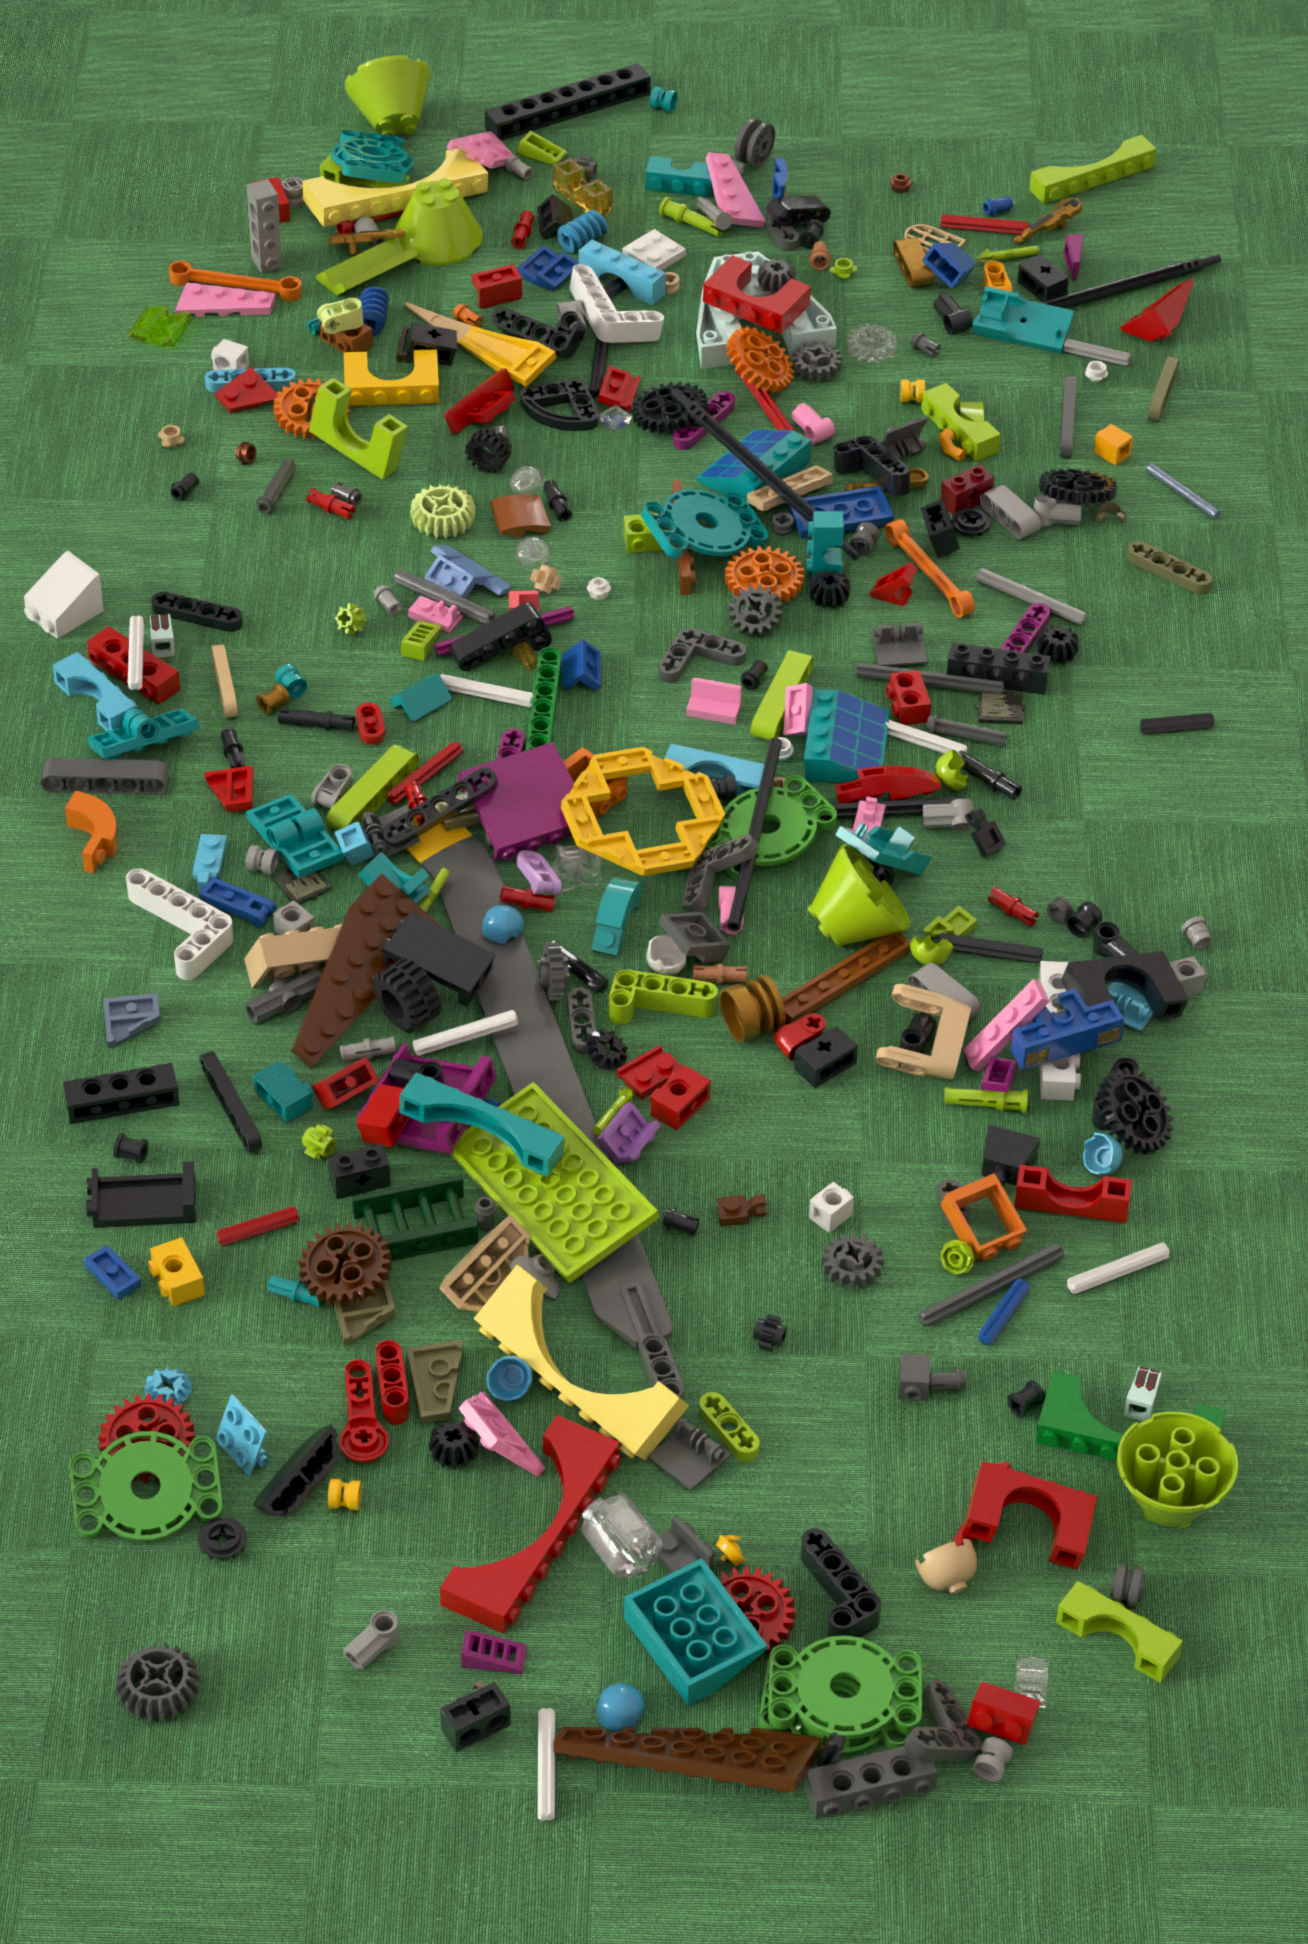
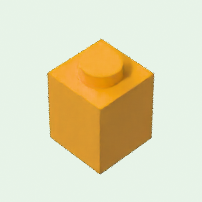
M1110 424L1096 434L1094 453L1116 466L1131 455L1133 436L1113 424Z

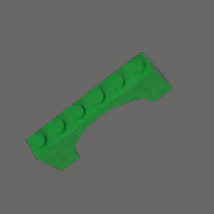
M1053 1370L1038 1423L1036 1442L1049 1447H1059L1080 1454L1085 1453L1102 1457L1106 1460L1117 1461L1118 1447L1124 1434L1104 1426L1089 1412L1081 1395L1082 1377ZM1197 1403L1193 1415L1212 1422L1222 1430L1226 1410Z

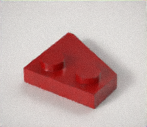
M250 367L215 392V398L230 413H234L246 408H258L259 404L273 401L274 404V398H277V393Z
M253 766L204 772L207 784L227 812L253 809L255 775Z

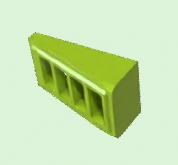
M529 131L520 141L517 153L522 156L555 166L567 155L566 150L532 131Z
M418 620L401 642V656L425 661L442 630V626Z

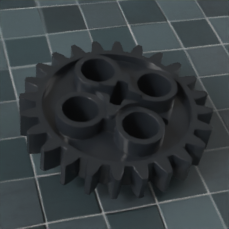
M680 381L676 385L670 382L668 386L660 384V388L651 387V392L643 391L644 396H637L638 401L633 402L632 414L634 423H637V427L642 426L643 431L649 429L650 433L658 430L659 434L666 430L670 434L674 429L680 432L682 427L689 429V424L696 425L697 421L685 412V408L670 393L674 388H677L691 401H696L699 406L707 411L706 393H703L702 388L698 389L697 385L691 387L688 382L683 386Z
M1059 468V471L1051 470V472L1045 471V474H1041L1039 491L1043 492V495H1049V498H1057V501L1066 500V503L1074 502L1075 504L1085 505L1093 503L1097 505V502L1105 503V501L1115 499L1117 484L1116 481H1112L1113 478H1106L1107 475H1099V472L1090 473V470L1082 471L1081 469L1070 468L1063 470Z
M1127 1067L1122 1070L1117 1069L1103 1078L1104 1081L1099 1084L1101 1090L1097 1092V1095L1101 1098L1097 1105L1103 1108L1099 1115L1106 1117L1103 1125L1112 1128L1109 1134H1116L1119 1143L1124 1141L1126 1150L1133 1147L1135 1154L1140 1151L1143 1155L1149 1152L1152 1154L1165 1146L1167 1140L1172 1137L1169 1132L1174 1130V1127L1169 1122L1173 1121L1174 1118L1167 1113L1171 1110L1170 1106L1164 1104L1167 1097L1159 1095L1161 1088L1157 1087L1155 1089L1153 1087L1154 1080L1146 1081L1144 1072L1138 1075L1136 1069L1129 1071Z

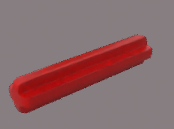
M294 1206L219 1229L217 1231L218 1241L222 1246L297 1223L299 1221L298 1211Z

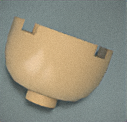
M962 1539L964 1545L958 1547L955 1541L937 1547L923 1555L924 1562L917 1559L915 1565L924 1583L937 1591L949 1590L950 1594H956L967 1588L966 1582L974 1577L977 1570V1556L970 1539Z

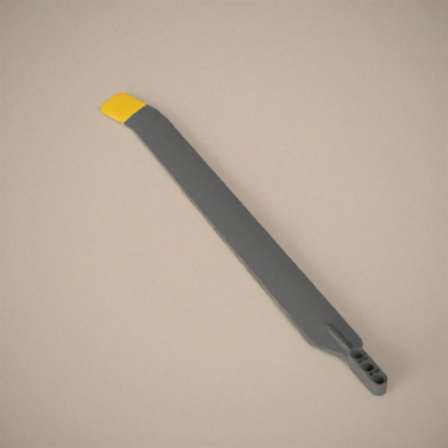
M415 816L413 818V822L415 824V827H419V824L417 823V819ZM438 824L419 836L421 842L406 848V850L428 871L433 880H435L442 868L450 871V876L439 893L454 934L495 954L493 969L478 990L477 996L485 1018L510 1010H514L517 1015V1026L491 1033L513 1094H517L534 1082L609 1159L607 1152L596 1140L598 1136L592 1131L596 1123L544 988L539 986V975L523 933L521 932L517 939L511 937L505 944H499L490 941L483 935L481 930L485 914L489 909L497 905L512 907L510 903L499 901L501 888L504 884L495 863L486 848L465 827L446 831L444 824ZM637 1234L583 1273L581 1278L595 1316L635 1349L639 1348L641 1366L649 1387H654L659 1381L684 1401V1385L667 1343L672 1334V1321Z

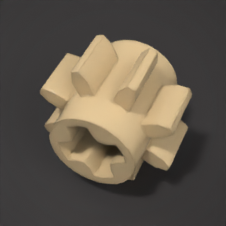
M541 565L540 570L533 569L530 580L535 583L533 588L547 594H551L552 589L559 590L562 579L557 576L558 570L545 565Z

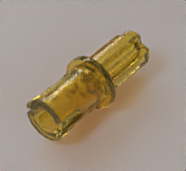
M524 641L512 648L515 658L520 659L526 670L532 671L534 668H537V658L532 652L530 643Z

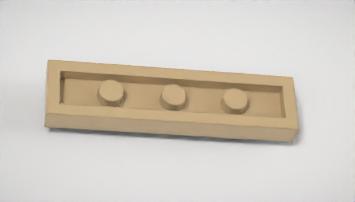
M816 465L782 480L799 496H803L810 491L820 489L832 483L833 474ZM768 485L747 493V503L761 511H766L774 506L786 503Z

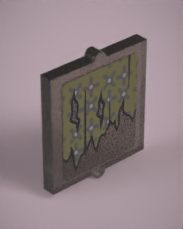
M979 692L978 703L976 704V709L979 712V723L1023 725V712L1025 711L1023 692H1003L1002 695Z
M288 867V869L272 875L273 882L290 902L294 900L299 905L310 900H316V897L332 890L331 884L319 870L298 878Z

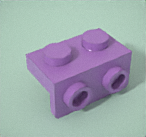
M630 1102L624 1104L596 1140L615 1165L624 1162L632 1163L640 1157L642 1148L655 1138V1132L661 1125L658 1121L647 1123L634 1104Z

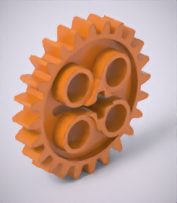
M747 326L745 329L740 327L739 330H735L727 340L728 345L726 349L729 350L727 356L732 358L730 363L737 366L734 369L735 371H741V378H748V384L753 382L756 389L762 386L764 392L770 390L774 393L776 390L780 392L791 383V380L794 378L792 375L795 372L791 369L793 363L788 361L791 357L784 354L785 348H779V341H772L771 335L766 337L763 330L759 333L755 327L751 330Z
M308 378L305 383L298 379L297 385L290 382V388L283 386L282 392H277V398H274L273 415H275V421L279 422L280 428L286 427V433L293 431L295 438L301 434L303 435V440L308 436H311L313 440L316 439V435L309 431L311 420L308 422V414L311 412L313 396H315L316 402L318 388L323 385L320 383V378L316 382H312L311 378ZM315 403L313 404V407H312V415H313V410H314ZM350 403L348 404V409H347L348 419H349V412H350Z
M758 546L757 551L748 548V553L739 551V557L733 555L732 561H728L725 568V585H728V591H733V595L740 596V588L746 592L748 591V585L751 584L753 589H757V586L761 584L763 591L770 587L771 595L777 593L778 601L790 602V596L796 598L797 592L802 591L804 568H801V562H796V556L789 557L788 551L781 554L780 548H777L775 551H771L770 546L766 550H762Z

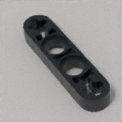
M158 592L151 599L152 610L157 615L170 614L172 619L227 632L238 631L243 626L242 612L236 608L168 592ZM184 607H190V608H192V609L189 610V611H181V610H180L181 608H184ZM204 613H214L213 616H203Z

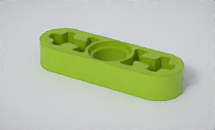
M716 1392L704 1394L699 1401V1414L737 1459L747 1462L757 1458L760 1447L758 1436L721 1394ZM731 1422L737 1428L733 1431H726L721 1426L724 1423Z

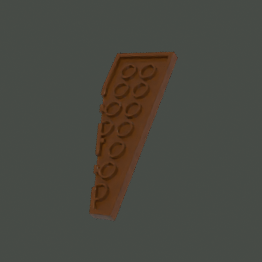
M564 1727L554 1740V1752L565 1754L571 1758L586 1757L601 1763L616 1762L632 1768L640 1766L652 1768L662 1773L669 1771L677 1772L692 1778L701 1776L713 1778L723 1783L731 1781L743 1783L752 1788L761 1786L787 1793L797 1790L821 1751L822 1738L764 1728H750V1734H733V1728H722L719 1732L705 1733L701 1728L652 1727V1733H635V1727H623L622 1731L606 1733V1730L602 1729V1727Z

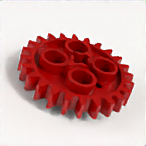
M147 1393L145 1400H141L138 1394H136L135 1402L130 1403L125 1398L123 1399L125 1407L121 1408L114 1405L115 1415L106 1414L107 1423L100 1424L102 1432L98 1434L100 1453L119 1438L142 1431H155L173 1436L187 1447L195 1439L194 1424L190 1422L189 1412L184 1413L182 1404L175 1406L173 1398L168 1399L164 1403L162 1394H159L156 1400H152L150 1393ZM146 1418H153V1420L148 1422L143 1421ZM140 1438L131 1442L133 1444L140 1441H150V1438ZM157 1439L158 1443L165 1444L171 1448L175 1446L168 1441ZM125 1443L115 1448L109 1455L113 1456L118 1450L126 1446ZM181 1450L180 1455L183 1457L185 1453ZM151 1473L138 1475L142 1477L144 1484L147 1483L149 1476H153L154 1480L159 1482V1479Z
M745 1566L743 1574H739L736 1568H733L731 1577L722 1572V1581L720 1583L768 1645L767 1650L764 1652L770 1656V1647L772 1645L774 1647L781 1645L780 1638L789 1640L788 1630L794 1629V1621L792 1619L796 1618V1613L793 1608L795 1607L794 1598L790 1597L789 1587L783 1588L781 1578L773 1582L772 1572L767 1573L763 1577L761 1575V1568H757L754 1574H750L748 1566ZM739 1593L747 1594L742 1598L735 1597ZM766 1606L773 1607V1609L769 1611L761 1610L763 1607Z

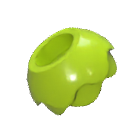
M952 1240L944 1244L940 1259L943 1267L950 1273H967L973 1267L974 1252L966 1242Z

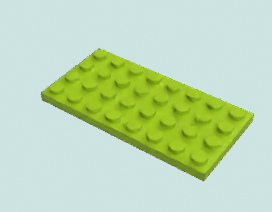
M534 1082L498 1108L505 1109L509 1113L531 1120L539 1126L554 1130L560 1135L565 1136L563 1156L548 1177L523 1167L517 1155L506 1143L497 1136L475 1126H470L465 1130L452 1154H450L477 1185L496 1203L507 1217L512 1215L528 1232L530 1242L569 1284L660 1218L658 1210Z

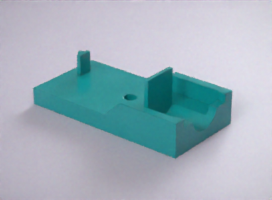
M985 286L980 312L972 324L973 334L1062 354L1063 345L1074 318V310L1028 301L1019 293Z
M861 822L856 830L840 826L835 834L874 862L918 875L923 874L932 859L928 854L913 850L908 852L916 837L898 826L895 832L875 826L866 833L869 827Z

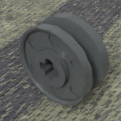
M755 117L745 122L735 144L736 160L742 163L748 162V165L754 168L761 167L767 161L773 149L776 136L775 127L768 122L762 123L761 120Z

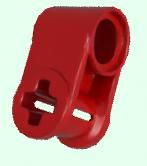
M807 1014L803 1018L779 1028L773 1036V1041L789 1060H795V1051L801 1045L811 1042L817 1038V1035L819 1036L823 1033L826 1021L820 1014Z

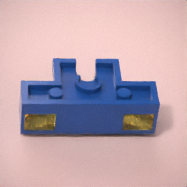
M1076 988L1058 993L1060 1005H1057V1013L1054 1011L1051 1013L1045 1006L1026 1026L1013 1029L1011 1052L1021 1069L1025 1070L1122 1040L1123 1015L1113 1000L1087 1007Z

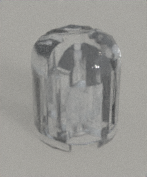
M616 1491L619 1494L618 1496L611 1497L605 1501L599 1497L590 1504L582 1514V1517L585 1519L582 1529H578L613 1575L622 1579H631L649 1570L642 1558L645 1557L650 1564L654 1565L660 1557L662 1541L625 1492Z

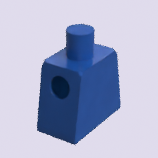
M934 243L922 259L951 289L964 282L976 266L970 255L966 254L955 243Z

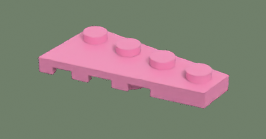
M708 152L706 162L718 208L732 216V224L763 228L766 220L731 157L727 154Z
M186 283L175 309L176 318H184V314H195V317H205V313H219V316H228L233 312H239L241 316L270 315L276 301L275 293Z

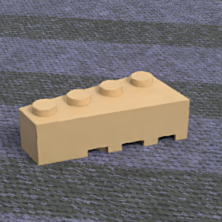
M342 924L329 929L315 927L306 932L291 930L284 935L274 936L273 933H268L260 936L244 958L251 987H261V981L273 979L275 982L279 979L290 977L295 973H299L301 976L311 970L317 969L319 971L322 967L324 969Z

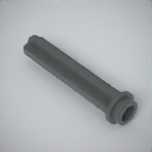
M292 458L289 460L284 459L264 494L257 499V509L261 513L267 514L274 510L276 500L297 466Z
M937 714L928 717L926 730L930 731V734H934L935 731L1001 746L1006 744L1007 733L940 719Z

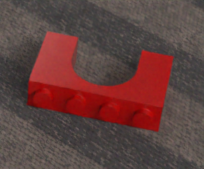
M733 255L703 283L704 303L780 334L810 306L811 286L794 279H790L777 293L771 296L754 297L743 293L742 290L751 282L752 263Z
M982 1461L975 1477L962 1534L991 1543L999 1524L1002 1509L1014 1503L1030 1504L1042 1510L1053 1524L1054 1538L1049 1562L1078 1570L1085 1555L1097 1496L1087 1494L1082 1490L1059 1485L1053 1481L1039 1479L1024 1472L1007 1469L995 1463Z

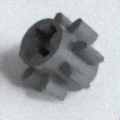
M581 154L580 159L575 158L573 160L571 174L576 175L575 179L577 181L588 183L589 178H595L598 165L596 162H593V157Z

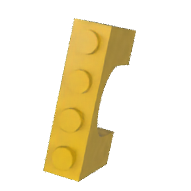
M414 350L413 371L405 378L392 381L376 378L369 372L367 352H344L345 385L352 389L349 400L350 406L439 403L437 350Z

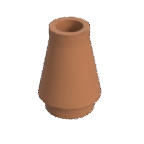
M822 241L814 244L809 257L810 265L816 270H824L831 264V255L826 244Z

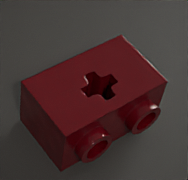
M980 464L942 481L940 500H944L947 510L952 515L960 509L981 505L980 495L993 489L994 476Z

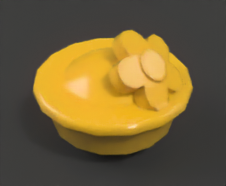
M719 1535L715 1546L723 1554L720 1559L723 1562L728 1559L735 1566L745 1563L746 1559L742 1556L741 1549L735 1542V1540H741V1537Z

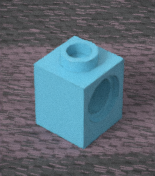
M359 821L335 832L342 852L351 866L375 856L367 834Z

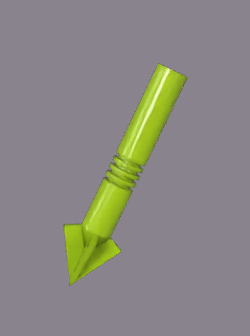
M1030 246L990 252L987 248L975 259L986 264L989 261L1038 255L1039 248L1038 246Z
M442 868L430 886L431 891L419 903L418 906L425 912L428 911L450 876L448 869Z
M633 1089L618 1090L619 1098L592 1128L595 1135L599 1136L624 1104L632 1102Z

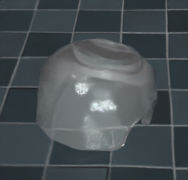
M525 465L515 470L510 478L509 487L514 495H534L536 492L543 491V484L547 479L536 466Z
M537 536L526 537L519 541L515 549L514 559H516L519 567L529 571H533V569L540 570L541 565L547 566L551 560V550L547 542Z

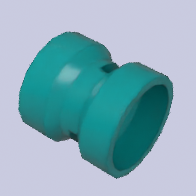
M655 86L650 96V107L656 109L661 107L665 111L673 112L678 99L677 91L671 89L666 91L662 87Z
M285 664L275 673L276 682L287 690L291 699L298 698L306 692L308 682L300 675V671L294 664Z

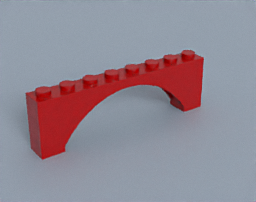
M556 1415L543 1435V1454L549 1456L552 1460L563 1488L562 1502L552 1524L533 1544L509 1558L478 1567L459 1568L454 1566L440 1586L441 1606L505 1634L511 1624H516L520 1617L522 1606L525 1602L529 1603L532 1600L536 1591V1585L540 1580H545L553 1559L561 1556L565 1547V1541L569 1536H574L579 1526V1520L583 1514L587 1515L590 1512L594 1497L597 1493L603 1492L608 1476L612 1471H617L622 1460V1456L619 1455L618 1441Z

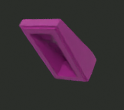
M1082 234L1065 236L1064 256L1072 281L1077 280L1084 239Z
M990 1057L981 1083V1089L1009 1092L1017 1076V1061Z
M465 1630L461 1665L462 1668L523 1674L527 1645L476 1631ZM473 1649H478V1653H477V1652H473L472 1650H473ZM485 1650L491 1651L490 1656L485 1655ZM498 1651L503 1652L502 1659L497 1658ZM510 1653H516L515 1662L509 1661Z

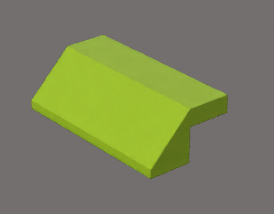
M394 237V239H389L321 272L315 277L337 296L413 259L418 254L414 247L404 252L398 238Z

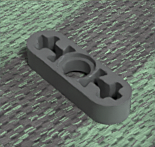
M574 988L568 993L572 1048L579 1054H587L586 1042H582L581 1034H586L587 1041L588 1037L596 1031L592 994L585 988ZM578 1000H582L583 1007L578 1008ZM578 1018H587L589 1022L585 1024H579L575 1022V1020Z

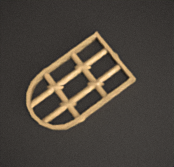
M925 224L911 226L904 233V239L915 237L908 234L911 231L924 235L922 238H918L920 244L930 247L933 244L925 241L926 238H932L940 243H952L947 241L952 239L960 243L958 245L960 248L966 244V240ZM934 232L936 234L944 236L945 238H939L937 236L932 235L931 233ZM922 246L925 253L930 250Z

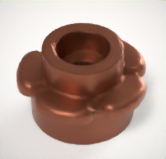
M903 173L896 174L890 180L891 188L896 193H906L912 184L910 178Z
M241 442L236 448V458L242 465L253 463L256 459L257 452L253 444Z

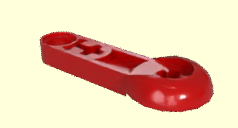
M356 1359L350 1361L345 1366L349 1420L340 1435L339 1445L342 1453L349 1460L367 1464L375 1462L384 1455L388 1449L389 1437L387 1431L375 1417L370 1364L364 1360ZM357 1370L366 1373L363 1377L355 1378L350 1375L352 1372ZM362 1388L363 1397L357 1398V1389ZM367 1439V1442L361 1443V1440Z

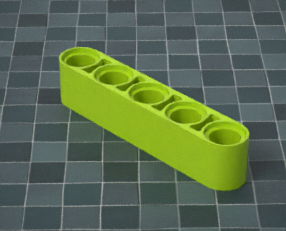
M788 650L753 718L750 729L751 736L769 741L780 736L784 728L786 687L807 682L813 669V655Z
M397 744L393 745L330 809L326 818V824L336 830H340L358 821L362 826L363 814L368 811L375 813L387 801L386 794L416 770L419 764V755Z

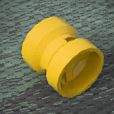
M901 379L900 402L908 403L910 400H915L917 403H922L923 392H925V380L917 379L915 382H910L908 379Z
M331 1478L328 1491V1508L338 1509L342 1506L347 1507L349 1510L359 1511L362 1482L351 1480L349 1483H345L341 1479Z

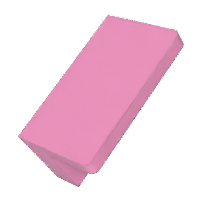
M693 678L686 716L735 725L741 710L742 687L734 684Z

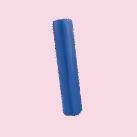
M1021 1278L1015 1280L980 1330L978 1337L980 1342H984L987 1345L994 1342L1028 1293L1029 1283Z

